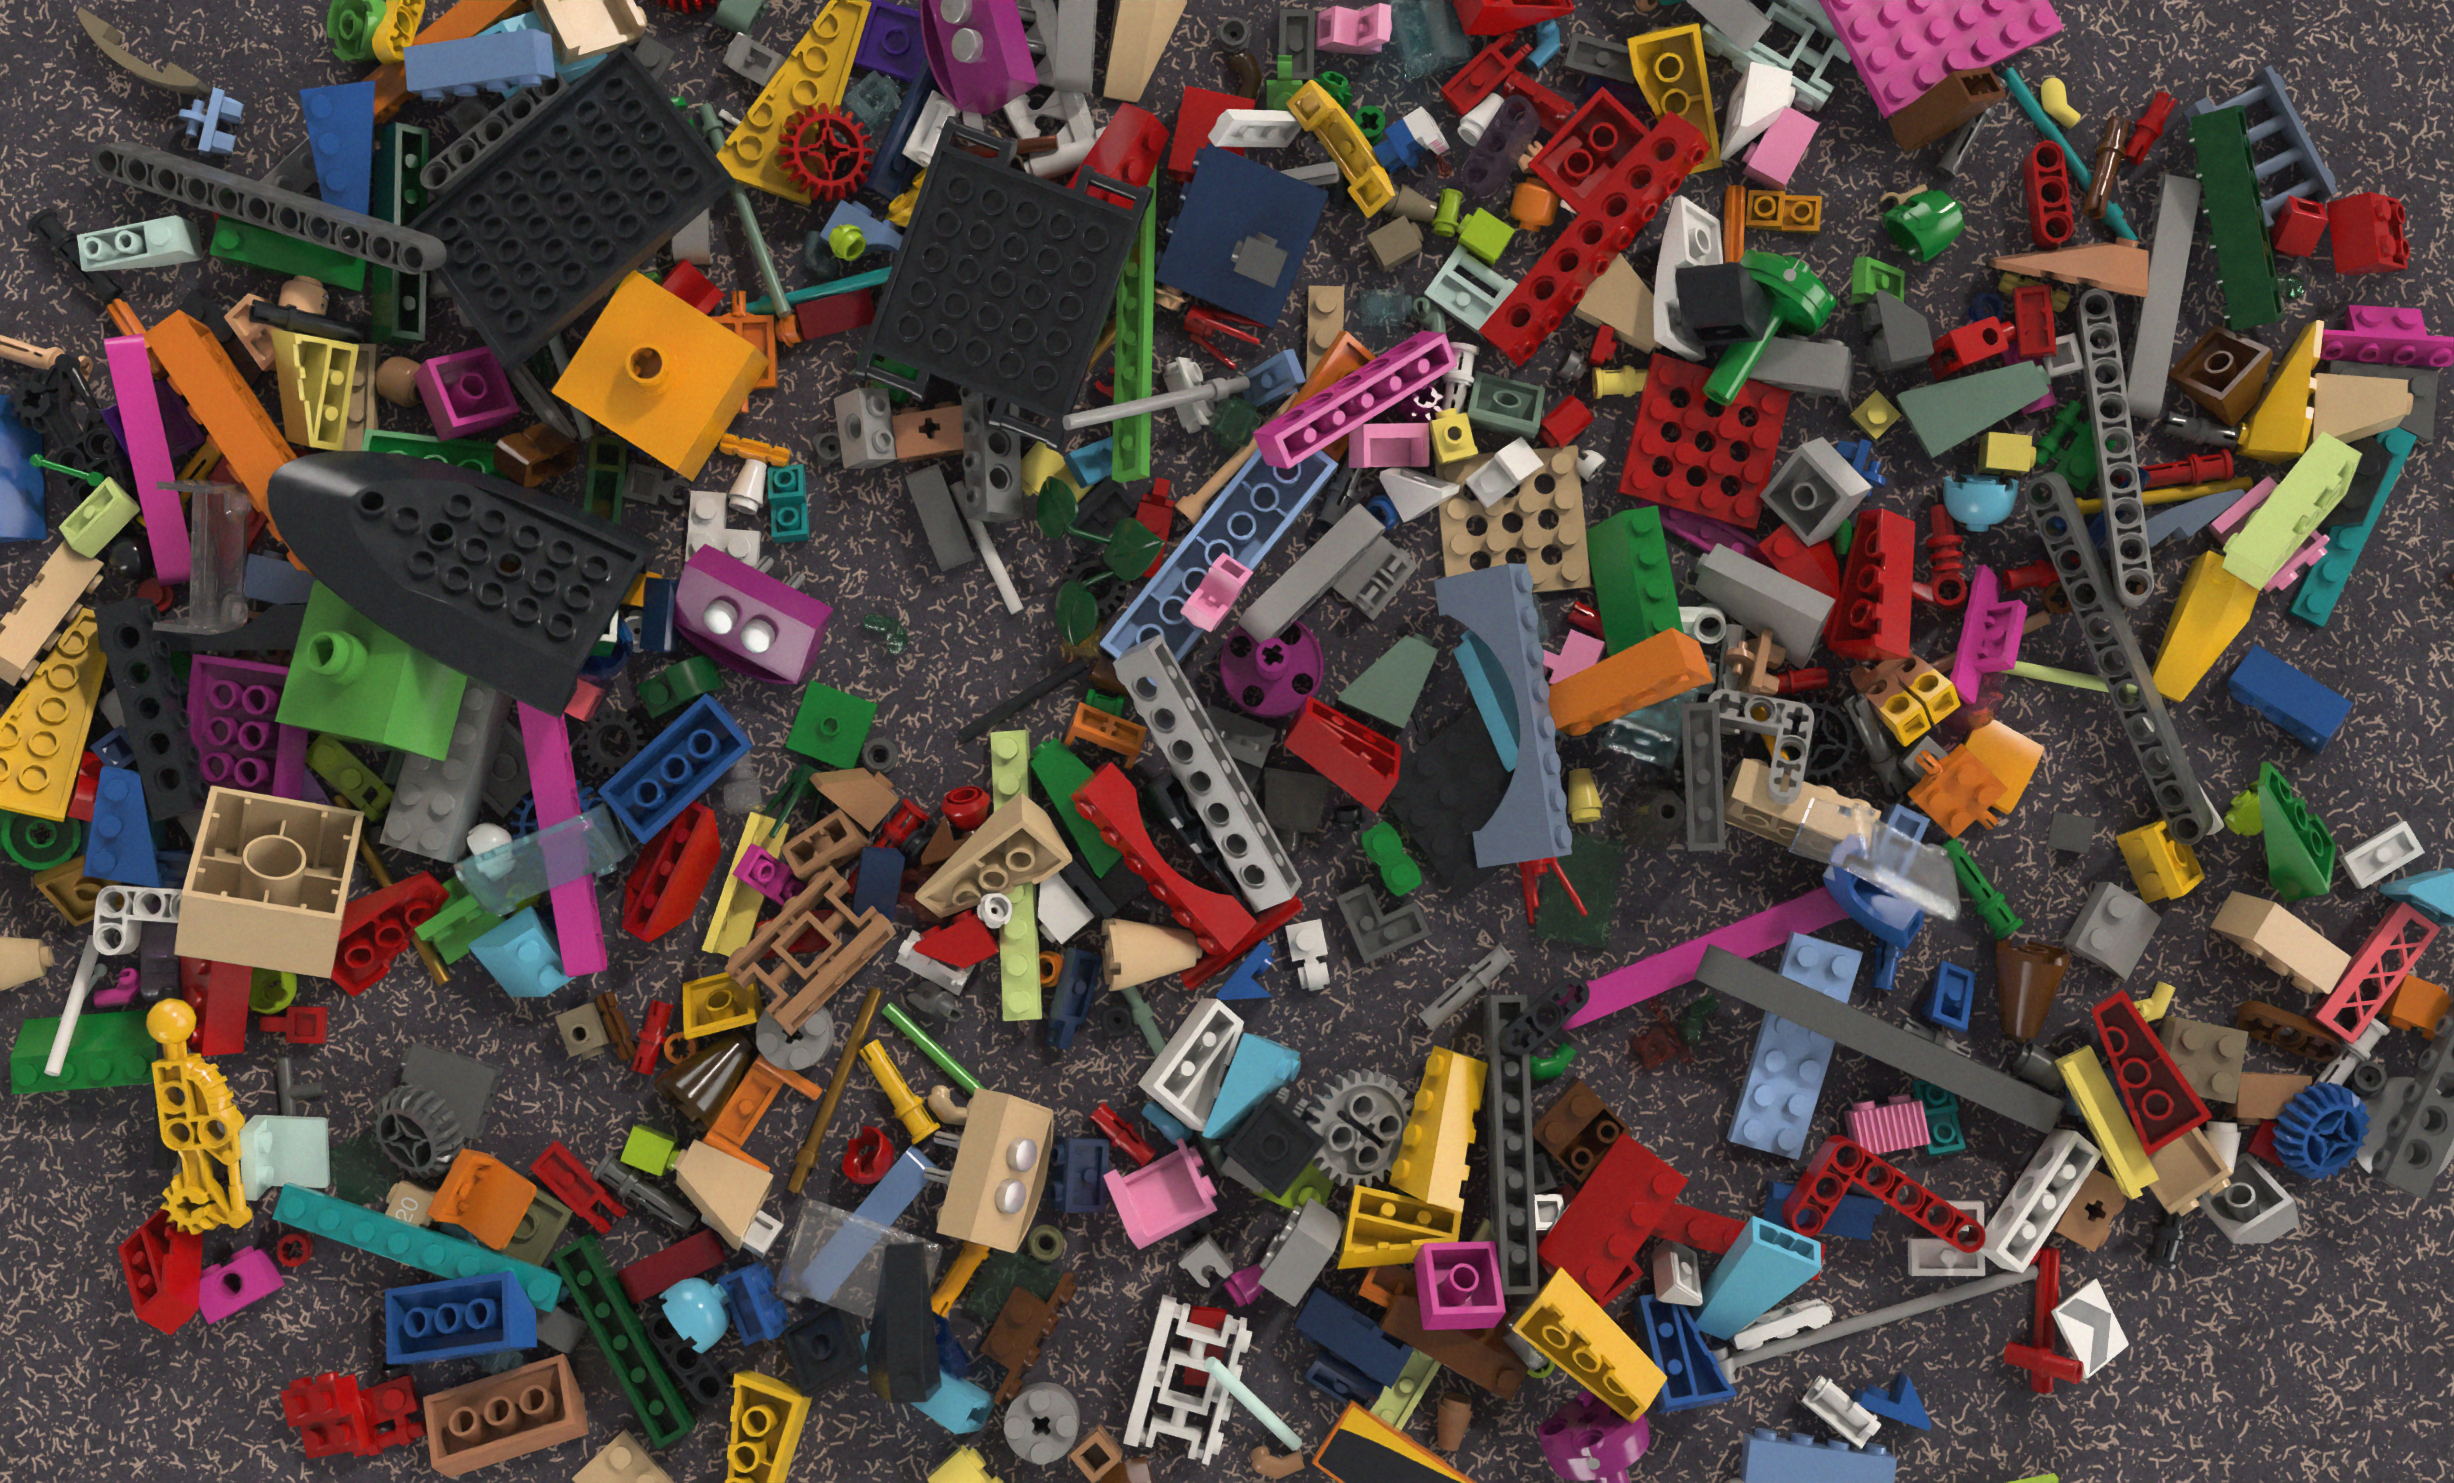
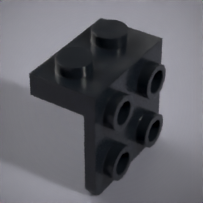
M1079 850L1072 855V862L1063 868L1064 871L1059 874L1073 891L1078 887L1088 897L1083 903L1096 918L1101 915L1106 919L1111 918L1149 885L1140 874L1134 873L1127 867L1124 858L1099 882Z

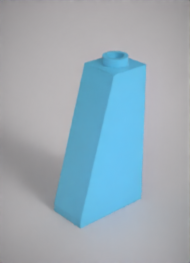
M1469 629L1460 636L1464 642L1453 652L1505 769L1510 772L1516 768L1520 741L1519 712L1515 694L1498 658L1489 646L1475 632ZM1556 727L1554 738L1562 732L1557 730Z
M1752 1216L1701 1289L1703 1303L1700 1306H1693V1321L1698 1329L1723 1340L1732 1337L1819 1273L1821 1270L1820 1242Z
M870 1331L861 1336L865 1350L867 1349ZM939 1364L942 1387L928 1402H912L910 1404L954 1434L980 1431L996 1404L993 1402L994 1396ZM867 1365L859 1368L868 1375Z

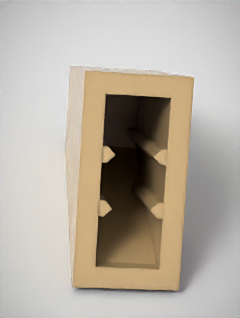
M1619 253L1610 263L1608 270L1588 286L1583 299L1579 302L1573 315L1598 328L1601 324L1615 328L1613 332L1614 337L1648 355L1654 346L1658 349L1662 347V344L1654 340V296L1622 254Z
M2316 373L2313 378L2317 379V387L2307 401V406L2314 408L2305 452L2322 431L2346 444L2396 428L2405 415H2409L2412 410L2413 394L2408 393V380Z
M694 1139L688 1150L683 1148L675 1161L673 1168L677 1170L676 1184L699 1211L709 1219V1222L727 1243L739 1251L772 1188L774 1175Z

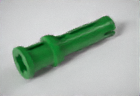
M1951 837L1936 848L1937 852L1941 854L1958 880L1976 902L1974 906L1975 912L1978 915L1984 916L1995 931L1993 936L1997 941L2011 934L2024 923L2021 918L2015 917L2004 902L2005 895L2002 892L2000 893L1999 890H1993L1976 864L1958 842L1957 837L1955 839Z

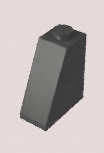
M425 1042L413 1043L411 1048L408 1047L402 1057L401 1068L404 1071L401 1079L406 1084L412 1083L415 1086L422 1084L427 1092L435 1090L437 1098L440 1100L446 1099L445 1105L449 1109L455 1110L453 1116L462 1122L459 1129L464 1132L465 1138L474 1140L482 1137L504 1068Z

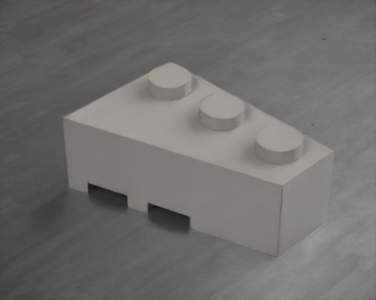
M1789 334L1787 339L1778 337L1771 339L1747 378L1784 390L1805 392L1804 397L1815 399L1816 394L1838 397L1837 404L1847 406L1855 362L1849 347H1845V343L1841 341L1824 339L1823 343L1808 342L1809 339L1805 336Z

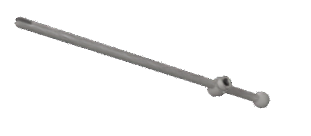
M2031 1264L2027 1266L2023 1273L2011 1270L1787 1338L1765 1343L1753 1350L1729 1353L1726 1344L1723 1343L1714 1344L1707 1348L1719 1362L1717 1365L1730 1385L1736 1381L1734 1372L1738 1367L2029 1281L2040 1275V1269Z

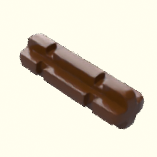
M606 992L597 996L594 999L598 1013L602 1012L603 1014L601 1020L612 1044L615 1043L617 1046L615 1052L619 1060L622 1062L634 1058L637 1046L635 1041H631L629 1038L632 1034L621 1009L617 1010L616 1008L618 1002L614 993Z

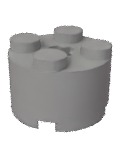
M822 1005L799 1028L803 1038L793 1041L791 1039L792 1035L790 1036L764 1010L756 1028L757 1048L766 1060L778 1068L799 1070L809 1067L823 1059L832 1047L835 1037L832 1017L827 1008Z
M1038 1382L1024 1387L1011 1402L1005 1416L1004 1433L1009 1446L1024 1460L1039 1465H1044L1061 1458L1070 1450L1078 1433L1080 1412L1077 1402L1067 1389L1056 1383ZM1046 1416L1050 1419L1048 1427L1042 1426L1038 1428L1035 1425L1037 1418L1042 1419Z

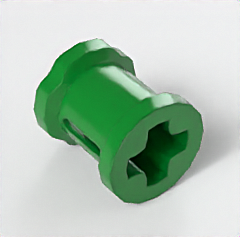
M1369 105L1360 108L1356 112L1353 121L1370 145H1374L1383 136L1385 116L1375 106ZM1363 121L1367 124L1375 122L1374 131L1371 128L1363 130Z
M1089 689L1085 704L1121 718L1125 696L1119 695L1115 698L1096 694L1094 689Z

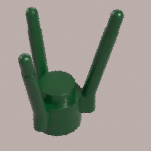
M802 763L799 770L794 769L789 780L765 807L763 814L767 816L791 789L794 791L769 833L770 838L776 837L801 795L811 800L813 795L816 794L808 828L818 822L825 795L815 787L809 778L814 773H821L820 771Z

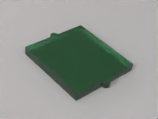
M370 1131L355 1139L348 1137L346 1138V1143L329 1150L330 1174L341 1199L359 1206L369 1201L377 1202L380 1196L390 1192L395 1183H400L393 1163H390V1157L386 1153H381L383 1149L381 1144L374 1141L377 1135L374 1131Z

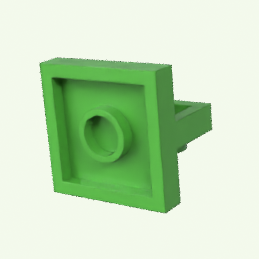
M476 866L467 868L442 884L449 891L450 897L433 918L415 928L422 941H433L447 965H452L468 955V944L508 920Z

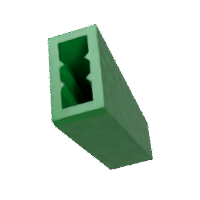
M1056 737L1050 743L1044 740L1030 755L1033 758L1030 762L1031 770L1093 875L1101 882L1124 856L1116 847H1111L1101 838L1098 827L1091 820L1083 818L1075 808L1076 803L1069 797L1093 772ZM1142 818L1144 828L1148 833L1150 825Z

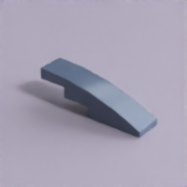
M2236 489L2205 496L2168 509L2145 520L2149 549L2170 533L2177 541L2189 538L2243 497L2245 492L2242 489ZM2107 542L2097 549L2103 562L2110 560ZM2130 545L2122 546L2120 552H2123Z

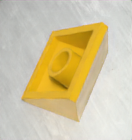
M727 972L683 983V1023L686 1040L759 1022V1018L764 1012L756 980L745 990Z

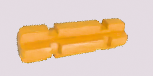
M728 433L723 434L719 450L725 454L735 456L736 453L740 458L754 459L765 464L771 462L772 466L784 467L789 463L790 451L787 448L779 446L772 448L770 444L747 438L740 440L738 436Z

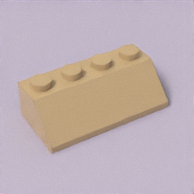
M1744 758L1734 768L1723 791L1725 823L1830 864L1836 848L1839 845L1844 846L1851 835L1865 840L1866 853L1870 850L1881 811L1871 808L1868 802L1861 799H1848L1838 795L1837 791L1831 787L1824 785L1815 786L1803 781L1798 799L1794 803L1780 805L1771 800L1767 793L1771 768H1769L1766 762L1759 759ZM1783 772L1780 791H1788L1791 772Z

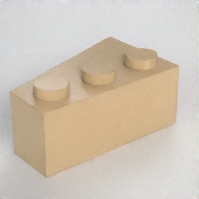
M2235 891L2230 893L2210 926L2216 932L2239 945L2247 953L2267 962L2266 966L2272 971L2291 977L2293 979L2291 984L2308 994H2312L2313 990L2329 995L2352 958L2276 902Z

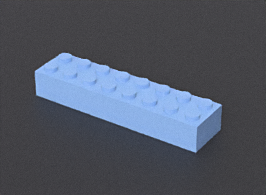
M1258 447L1100 642V646L1117 659L1125 650L1161 634L1178 665H1180L1207 632L1204 628L1194 626L1180 611L1185 602L1199 587L1211 565L1224 552L1253 571L1254 574L1337 471L1338 463L1322 450H1319L1289 469L1266 465ZM1147 677L1152 685L1157 686L1153 679Z

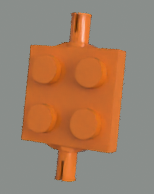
M731 291L732 312L710 318L756 346L770 361L752 391L778 388L776 316L754 315L746 312V291H739V293ZM748 397L737 414L749 413Z
M1962 743L1948 756L1938 761L1927 750L1920 752L1927 762L1918 754L1916 755V763L1925 769L1926 772L1921 781L1907 794L1953 839L1975 820H1978L1986 830L1993 829L1986 819L1990 820L1995 826L1997 825L1998 819L1987 809L2008 788Z

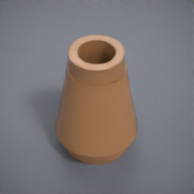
M1447 1392L1443 1394V1399L1438 1402L1437 1445L1444 1450L1457 1451L1459 1449V1445L1474 1412V1409L1471 1407L1472 1399L1468 1396Z

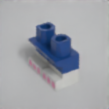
M1422 106L1385 129L1389 138L1373 148L1382 166L1387 168L1391 174L1405 165L1414 170L1418 165V155L1429 148L1437 155L1450 149L1435 120Z

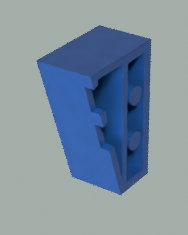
M2256 644L2230 677L2227 685L2232 690L2230 694L2234 699L2244 705L2251 704L2268 720L2282 727L2318 755L2321 754L2343 724L2354 704Z
M1656 1294L1639 1296L1631 1306L1642 1351L1668 1377L1654 1398L1657 1414L1724 1403L1738 1395L1732 1384L1729 1385L1717 1365L1719 1362L1714 1354L1708 1350L1699 1335L1698 1327L1683 1304L1661 1302L1656 1299Z

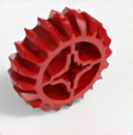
M821 103L818 106V112L812 105L805 107V115L796 111L792 115L795 123L787 121L783 125L788 134H780L777 139L781 144L787 146L776 151L777 156L787 158V161L780 164L779 168L781 171L790 169L793 173L787 177L786 181L790 184L797 179L800 182V185L797 187L799 194L810 188L809 196L811 200H816L820 195V191H822L824 202L832 200L833 192L838 200L846 198V190L854 194L858 191L856 182L863 184L868 179L862 171H870L873 167V164L864 159L874 155L873 149L864 148V144L871 140V136L867 134L861 136L859 134V131L865 126L864 123L858 122L856 125H853L851 120L854 117V113L851 111L844 117H841V106L835 105L830 114L826 103ZM818 125L815 143L799 147L803 131L810 126ZM832 128L839 131L845 137L848 144L838 142L834 137ZM825 145L826 151L836 155H832L826 160L825 154L814 151H818ZM851 158L850 168L844 178L833 181L832 173L836 171V162ZM802 161L813 163L821 179L812 175L805 168Z

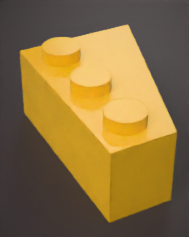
M1355 1185L1348 1203L1337 1269L1414 1263L1413 1259L1423 1243L1458 1242L1462 1212L1430 1204L1417 1198Z

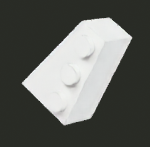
M1201 998L1137 1085L1189 1129L1204 1131L1214 1100L1217 1099L1221 1090L1219 1085L1226 1065H1230L1244 1021L1220 1000Z

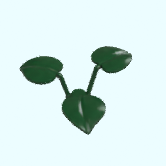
M1048 476L1042 484L1036 508L1038 524L1043 533L1050 538H1061L1066 530L1069 534L1108 545L1104 549L1103 558L1105 564L1110 567V570L1083 581L1080 587L1074 581H1067L1062 585L1056 597L1055 613L1059 628L1067 641L1077 647L1092 634L1098 620L1097 602L1094 596L1087 591L1088 587L1116 575L1126 581L1139 578L1157 558L1165 541L1154 535L1141 522L1133 518L1120 520L1115 526L1111 538L1073 527L1071 523L1078 516L1076 498L1071 489L1062 480L1054 476Z

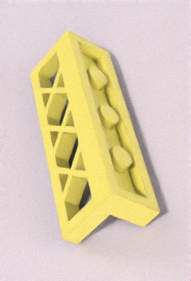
M750 812L702 950L730 957L735 950L740 947L745 948L750 943L766 897L735 877L733 872L751 843L763 848L779 860L782 853L780 847L786 842L791 824L784 823L776 837L770 838L769 833L777 819Z
M2086 1045L2055 1060L2054 1062L2095 1142L2103 1153L2102 1155L2122 1194L2132 1200L2142 1196L2140 1188L2159 1180V1177L2148 1156H2146L2144 1148L2091 1046Z

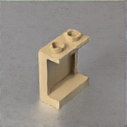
M532 0L531 3L545 32L551 35L552 46L562 66L614 51L624 42L627 46H631L641 41L647 27L646 15L640 6H636L634 0Z
M2133 1127L2140 1143L2142 1144L2136 1127ZM2198 1127L2148 1156L2159 1180L2147 1186L2170 1216L2177 1211L2181 1217L2200 1205L2197 1201L2198 1197L2207 1191L2212 1196H2215L2232 1184L2228 1178L2234 1174V1171L2225 1164Z

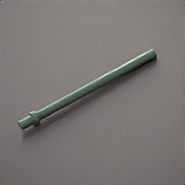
M706 103L698 108L704 123L702 130L704 136L709 137L714 152L717 155L726 142L722 133L725 128L722 121L717 120L712 104ZM737 182L729 191L779 318L787 317L792 313L744 187L741 183Z

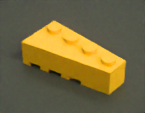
M1434 1045L1432 1053L1426 1062V1071L1420 1089L1414 1099V1108L1409 1123L1403 1132V1141L1397 1160L1391 1169L1390 1185L1427 1203L1462 1212L1464 1199L1459 1198L1461 1181H1468L1470 1166L1464 1165L1468 1145L1474 1144L1476 1130L1474 1129L1472 1118L1473 1112L1479 1111L1481 1107L1488 1063Z
M1562 1267L1557 1270L1532 1299L1512 1328V1330L1631 1424L1648 1409L1668 1378Z

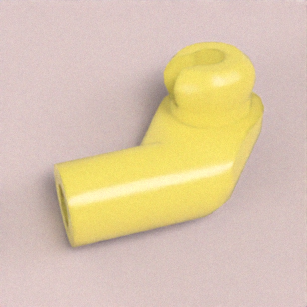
M2058 78L2046 79L2041 85L2042 107L2067 129H2071L2079 121L2081 115L2067 104L2064 83Z

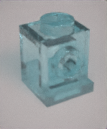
M875 70L843 97L847 108L854 113L860 122L864 123L871 133L902 104L898 96L901 92L898 85L888 75L882 78ZM875 97L883 99L875 107L870 105L871 100Z

